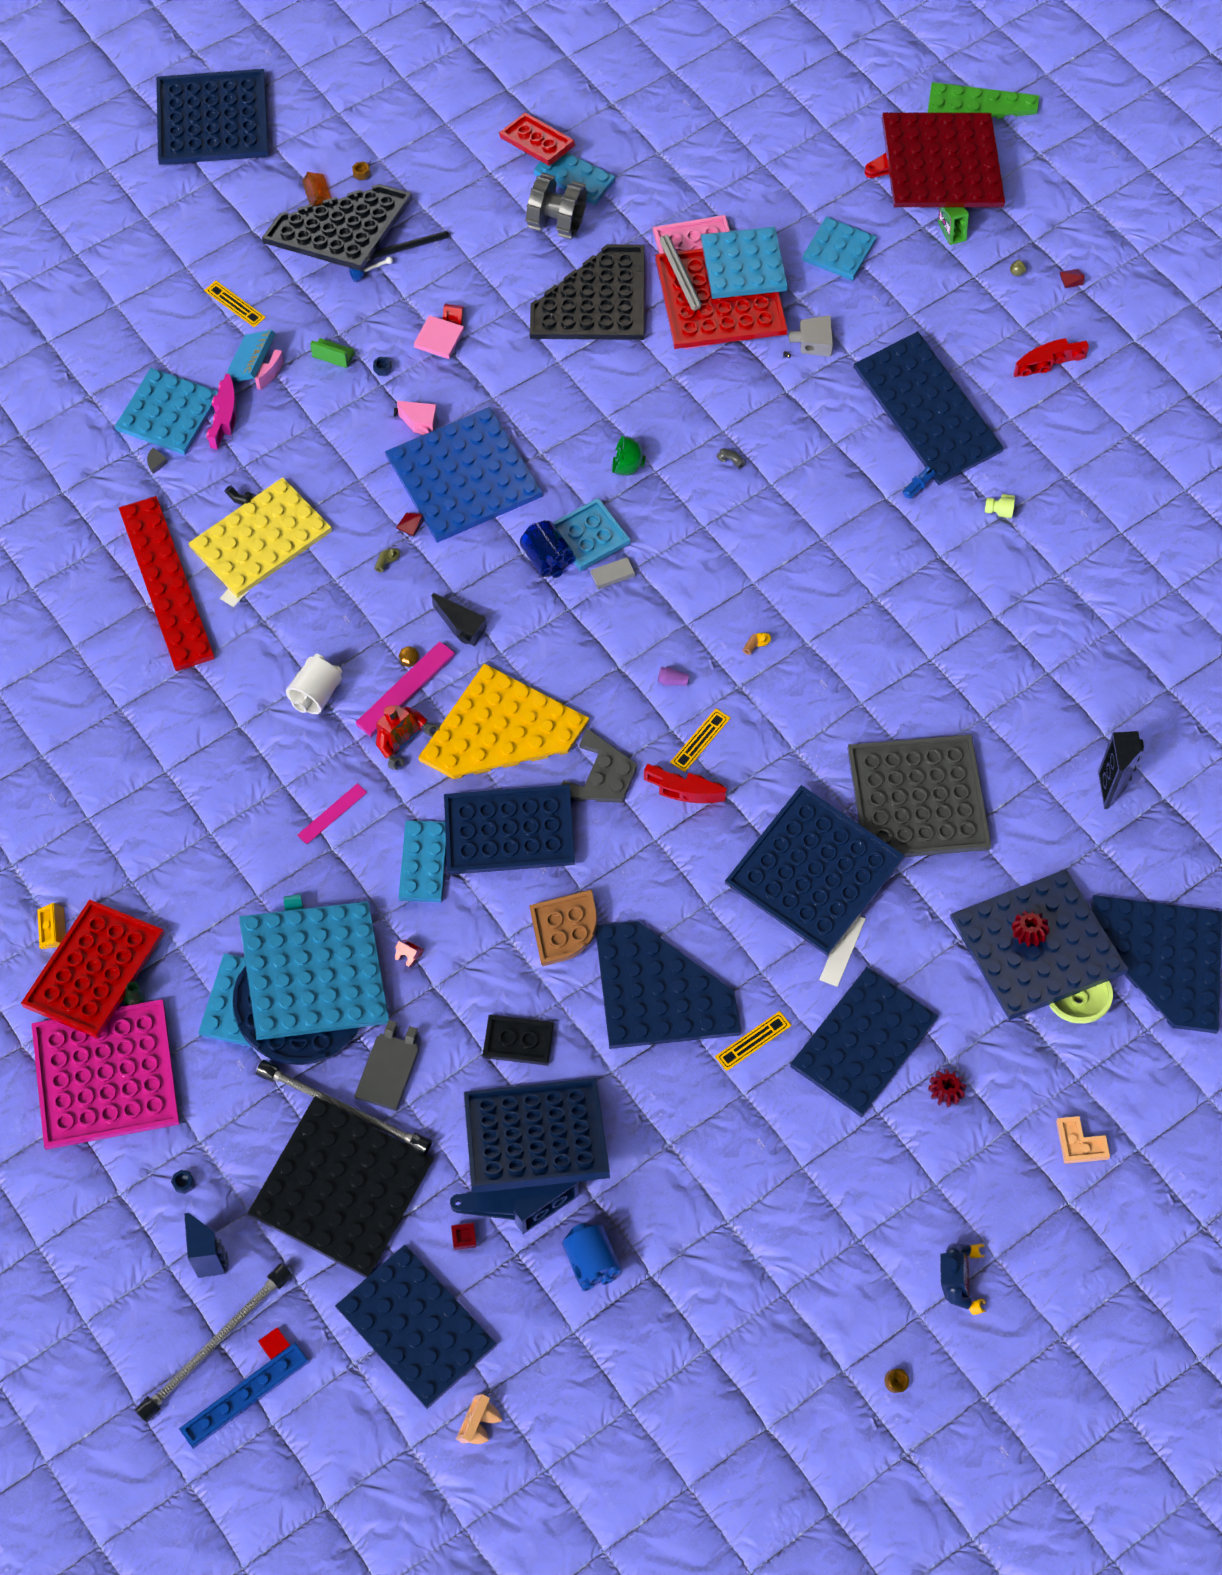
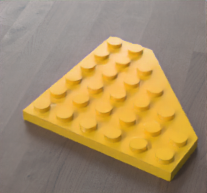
M483 664L418 758L420 762L452 779L462 778L463 775L471 773L476 775L489 772L493 768L502 766L503 768L519 765V762L528 760L532 762L546 759L550 755L569 753L588 725L589 718Z

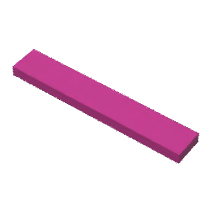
M439 641L356 721V726L372 737L377 732L376 723L384 715V708L389 705L403 707L455 657V653Z

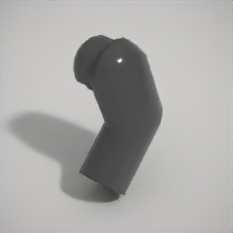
M726 448L719 450L717 458L720 461L725 462L726 459H729L738 469L745 466L746 462L736 451Z

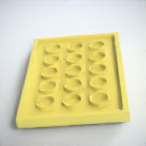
M283 477L251 499L250 503H245L188 543L194 553L237 598L332 532L331 526Z

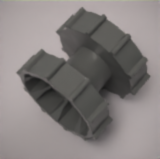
M541 173V175L536 177L526 206L525 221L528 224L527 228L541 231L542 228H546V224L551 217L557 219L556 230L558 231V236L572 239V237L577 235L580 224H582L588 193L586 184L572 181L570 185H567L564 195L556 193L557 183L555 176Z

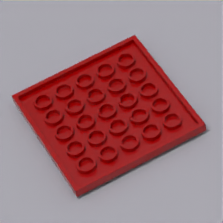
M703 249L678 251L677 253L701 302V308L693 311L666 254H655L674 349L787 335V326L779 292L712 299Z

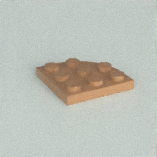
M592 890L529 905L542 967L574 958L584 951L594 938L598 916Z

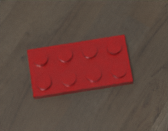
M526 112L499 132L501 139L548 166L575 146L573 139Z

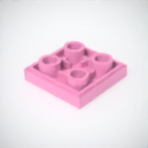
M429 315L414 342V348L449 359L464 332V326Z

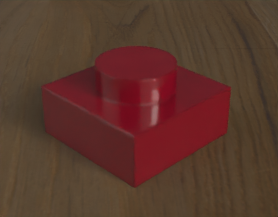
M474 1223L451 1225L454 1250L477 1247Z

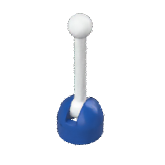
M387 257L386 260L366 267L362 271L349 268L350 276L354 282H357L364 277L366 271L384 264H391L393 259L392 257Z

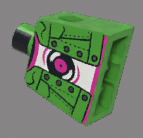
M939 207L938 223L949 245L967 241L969 213L964 207Z

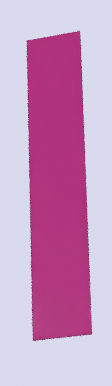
M357 783L297 836L308 844L367 792Z

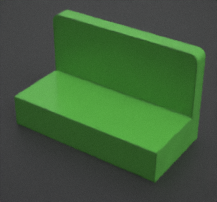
M319 338L318 342L312 340L310 343L312 357L344 368L349 366L355 355L354 349Z

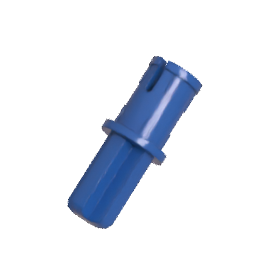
M926 467L918 476L912 478V482L902 492L905 498L911 499L935 477L934 470L929 473L931 467Z

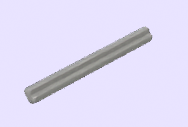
M661 236L660 243L693 311L699 310L701 302L670 236Z

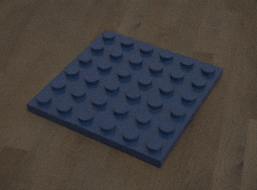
M264 69L156 77L159 165L269 156Z
M801 785L727 877L725 884L829 957L901 864L905 856Z
M1066 869L950 914L952 923L1009 1021L1128 973L1127 966ZM1024 910L1028 914L1032 910H1034L1036 915L1042 913L1043 919L1048 921L1049 934L1046 936L1045 942H1039L1037 947L1033 943L1027 947L1025 942L1019 945L1018 938L1013 936L1012 923L1017 915L1022 916Z
M596 1078L464 1092L472 1193L610 1178Z

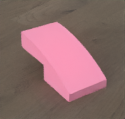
M274 350L269 364H261L255 377L257 389L261 390L266 387L281 370L284 364L281 350Z

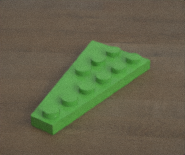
M932 82L927 113H991L992 117L997 119L1004 118L1005 115H1014L1015 117L1037 114L1039 95Z

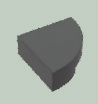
M154 447L147 456L150 471L154 474L167 463V458Z

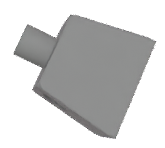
M822 316L801 320L799 331H789V343L800 342V352L803 354L830 357L833 347L831 317Z

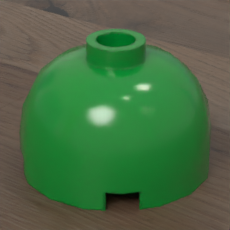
M621 436L615 449L617 451L616 457H613L612 473L629 476L637 472L639 467L644 466L646 456L643 455V448L636 439Z

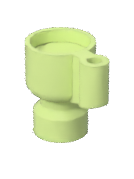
M1002 494L999 500L987 497L984 513L992 514L996 512L999 517L1012 518L1015 496Z

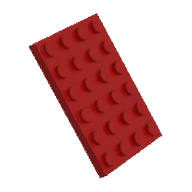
M89 899L22 1000V1007L98 1039L165 934L164 929Z

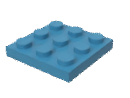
M825 217L804 252L802 261L853 281L874 246L877 236Z
M599 498L548 525L549 531L579 571L630 545V538Z

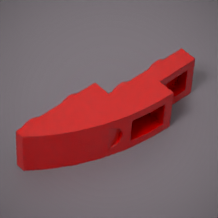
M1063 338L1043 344L1031 350L1016 362L1013 375L1014 377H1025L1030 374L1046 373L1052 370L1053 364L1085 359L1089 348L1087 341L1068 344L1067 339Z
M647 764L644 769V780L659 786V795L690 803H717L726 800L727 788L718 782L708 781L701 775L688 773L686 779H684L679 774H671L657 765Z

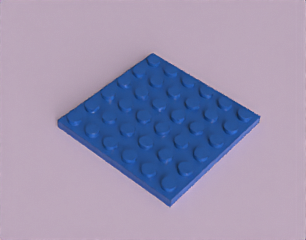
M487 407L385 451L387 459L415 507L423 515V520L436 543L543 497V492L491 407Z

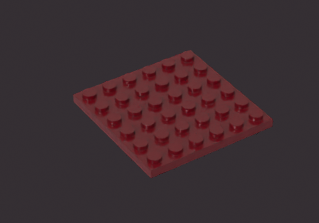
M882 113L881 118L893 207H1004L1005 197L991 113Z

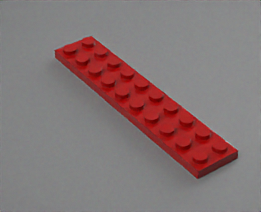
M157 496L118 507L175 671L215 659Z

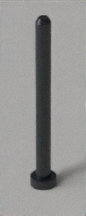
M443 231L378 249L370 260L446 239L449 237V232Z

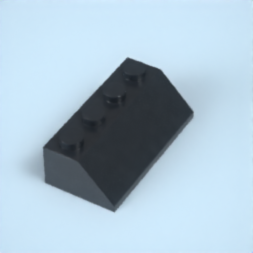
M1138 731L1112 733L1098 771L1104 809L1110 808L1125 791L1129 781L1132 780V773L1136 770V763L1139 762L1140 753L1144 750L1143 739L1139 738Z

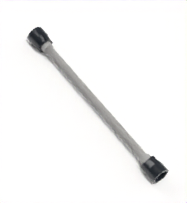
M265 1059L258 1065L256 1070L257 1076L270 1082L280 1081L313 1098L316 1096L367 1124H371V1126L381 1129L396 1138L399 1137V1139L404 1140L406 1144L423 1155L427 1154L431 1147L432 1139L416 1132L413 1135L398 1128L396 1129V1127L388 1123L386 1124L384 1121L373 1116L371 1117V1115L363 1111L361 1112V1110L348 1104L346 1105V1103L338 1099L336 1100V1098L284 1075L278 1069V1066Z
M280 1263L267 1276L269 1280L265 1283V1287H262L252 1297V1300L250 1299V1302H247L239 1310V1313L237 1312V1315H234L235 1317H232L226 1323V1326L224 1325V1328H221L222 1330H219L213 1336V1339L211 1338V1341L206 1343L200 1349V1352L193 1356L189 1363L158 1394H154L151 1398L147 1396L134 1411L148 1423L161 1410L159 1406L163 1403V1399L168 1396L167 1394H170L174 1387L176 1388L179 1385L178 1383H181L185 1376L187 1377V1374H190L189 1372H192L196 1365L198 1366V1363H201L200 1361H203L207 1354L209 1355V1352H212L211 1350H214L220 1344V1341L227 1337L233 1328L267 1294L276 1288L280 1290L293 1277L292 1274Z

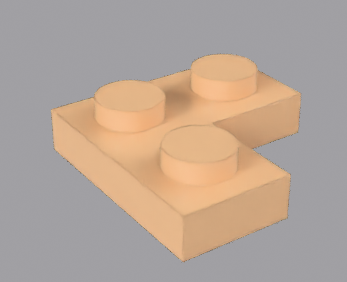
M1080 1116L1057 1118L1056 1124L1064 1164L1109 1160L1110 1154L1106 1135L1083 1137Z

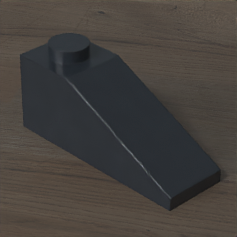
M433 593L431 595L432 605L454 635L462 643H469L475 646L487 628L486 618Z

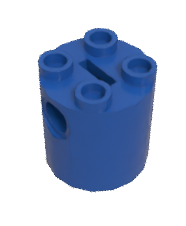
M587 1222L578 1224L570 1230L563 1240V1249L582 1291H588L600 1282L602 1285L609 1284L615 1280V1275L622 1272L621 1264L602 1224L590 1225Z

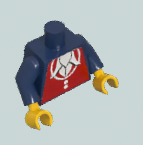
M950 1244L947 1247L946 1253L940 1254L941 1287L946 1301L961 1308L969 1309L973 1315L986 1312L980 1306L986 1304L984 1299L972 1301L969 1298L968 1256L972 1259L985 1257L979 1251V1248L985 1247L984 1244L970 1246L966 1244Z

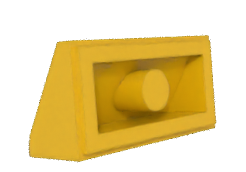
M53 902L37 909L40 949L58 947L66 935L64 907Z

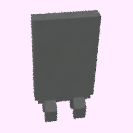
M389 1020L384 1034L380 1033L375 1039L354 1097L364 1102L397 1111L419 1053L418 1045L415 1044L419 1032H417L418 1028L409 1026L405 1041L395 1038L398 1030L397 1022Z

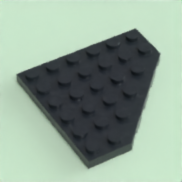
M377 184L372 186L370 190L362 192L360 189L347 193V197L340 199L333 197L323 200V204L312 206V204L297 208L298 211L290 214L287 211L279 213L262 236V241L264 244L362 271L412 200V193Z
M605 245L600 253L596 256H591L583 263L582 267L578 270H573L564 277L560 284H555L547 290L542 298L533 301L530 306V339L644 340V245Z

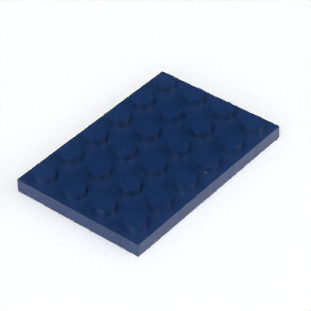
M570 784L444 794L448 875L575 865Z
M866 967L790 1063V1067L857 1115L863 1117L937 1021L938 1015Z
M405 1244L335 1305L341 1315L426 1409L433 1405L497 1346L496 1342Z

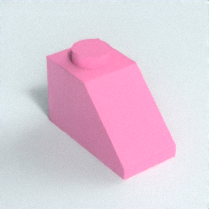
M397 402L398 415L414 433L424 435L435 430L437 420L436 404Z

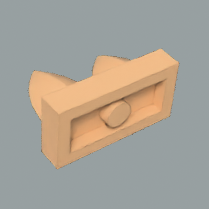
M483 1394L474 1396L456 1440L472 1444H482L489 1441L486 1430L479 1424L480 1421L485 1423H498L502 1421L497 1408L489 1402V1397Z

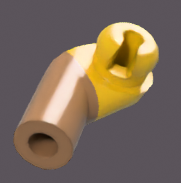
M753 634L742 651L747 655H751L755 647L768 645L771 642L770 634Z

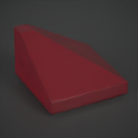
M1079 269L1059 273L1065 288L1081 286L1084 283L1085 276Z
M406 513L396 526V529L414 536L423 523V515Z

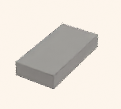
M627 557L590 570L597 589L635 577V572Z

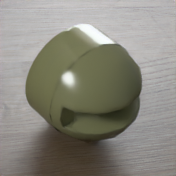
M1018 259L1011 264L1010 272L1014 276H1021L1026 273V268L1022 261Z

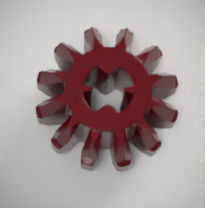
M1024 910L1022 916L1017 915L1012 923L1013 936L1018 938L1019 945L1025 942L1027 947L1032 943L1037 947L1039 942H1045L1046 936L1049 934L1047 919H1043L1042 913L1036 915L1034 910L1030 914Z
M947 1068L944 1070V1073L938 1070L935 1074L936 1077L930 1078L929 1082L931 1085H929L928 1091L933 1092L931 1099H939L938 1105H941L942 1102H945L947 1107H950L951 1102L957 1105L959 1104V1099L965 1097L963 1091L966 1090L967 1085L962 1083L964 1080L963 1076L956 1077V1070L952 1074H949Z

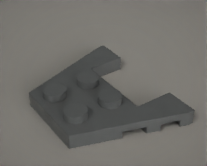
M586 729L579 748L597 753L598 756L584 787L563 780L562 785L570 784L571 799H575V801L596 800V802L623 803L637 770V764L595 733Z

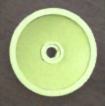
M1107 981L1052 1003L1049 1006L1055 1014L1066 1021L1080 1024L1094 1022L1102 1018L1109 1011L1113 1000V989L1110 982Z

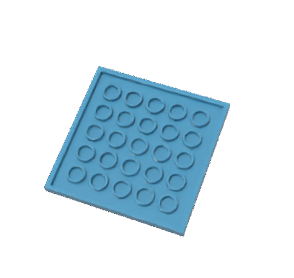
M369 902L239 916L256 1040L388 1023L389 1018Z

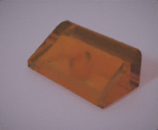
M307 172L302 183L309 205L323 204V200L331 198L324 174Z

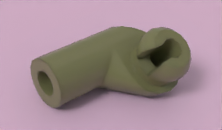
M397 548L382 551L374 569L377 572H383L386 564L398 559L400 551Z

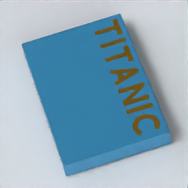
M273 330L246 334L227 370V374H230L232 382L254 379L276 335Z

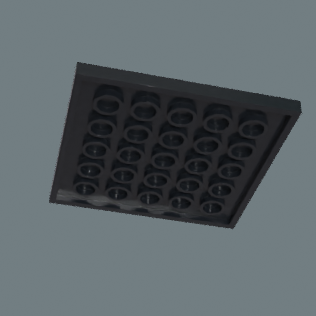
M314 1096L247 1215L367 1278L378 1263L433 1162V1158L426 1154L423 1155L409 1145Z

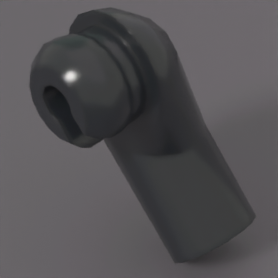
M232 485L224 490L236 504L244 505L245 503H250V500L254 498V495L250 492H246L245 495L239 494Z

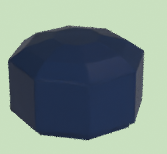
M378 357L374 360L373 371L378 376H386L391 372L392 363L387 357Z
M180 1170L173 1175L171 1183L176 1192L185 1194L193 1189L195 1181L189 1171Z

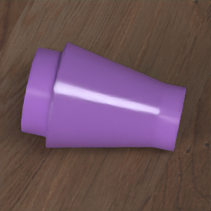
M668 666L661 667L658 683H662V686H687L689 674Z

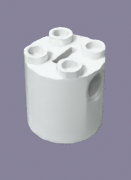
M320 654L307 658L303 668L296 674L286 689V695L292 702V706L302 713H321L335 688L342 682L341 674L343 671L340 667L325 661V658Z

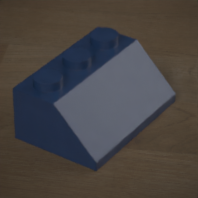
M184 1213L187 1256L197 1277L202 1278L226 1274L225 1266H229V1260L224 1245L222 1246L221 1239H217L214 1231L193 1215Z

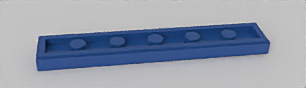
M296 1342L180 1427L179 1430L192 1449H194L307 1365L309 1360Z

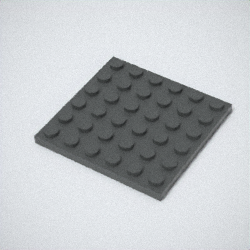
M972 735L848 745L847 750L859 825L902 853L905 857L991 849Z

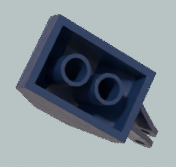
M578 1182L456 1194L451 1197L450 1206L455 1213L515 1220L516 1226L522 1234H525L579 1196Z

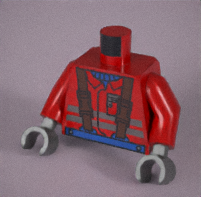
M389 705L384 708V715L376 723L377 736L375 743L385 759H389L388 767L392 770H398L395 763L397 762L399 766H404V761L394 756L422 730L421 727L423 726L424 733L431 737L433 735L430 733V729L433 727L435 730H439V727L427 723V719L414 708Z

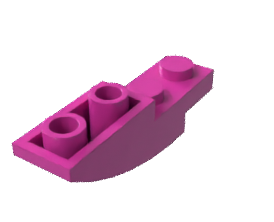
M227 373L219 383L217 396L215 395L212 400L215 414L213 416V425L207 430L206 438L209 441L210 448L218 449L224 434L232 435L236 422L237 401L230 374Z

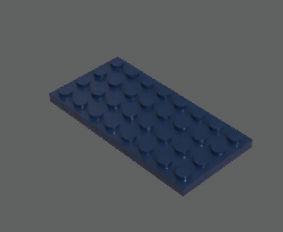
M918 331L854 363L853 368L922 464L925 468L931 467L929 473L932 470L935 471L936 475L933 479L938 486L1003 452L1004 447Z

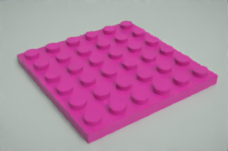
M163 999L118 1007L98 1039L55 1020L31 1023L43 1142L46 1150L180 1125Z

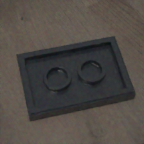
M489 1015L482 1057L548 1066L554 1022Z

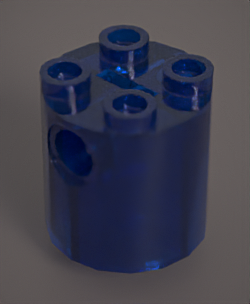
M541 521L530 525L520 538L521 548L543 577H560L563 574V570L576 560L572 549L551 521Z

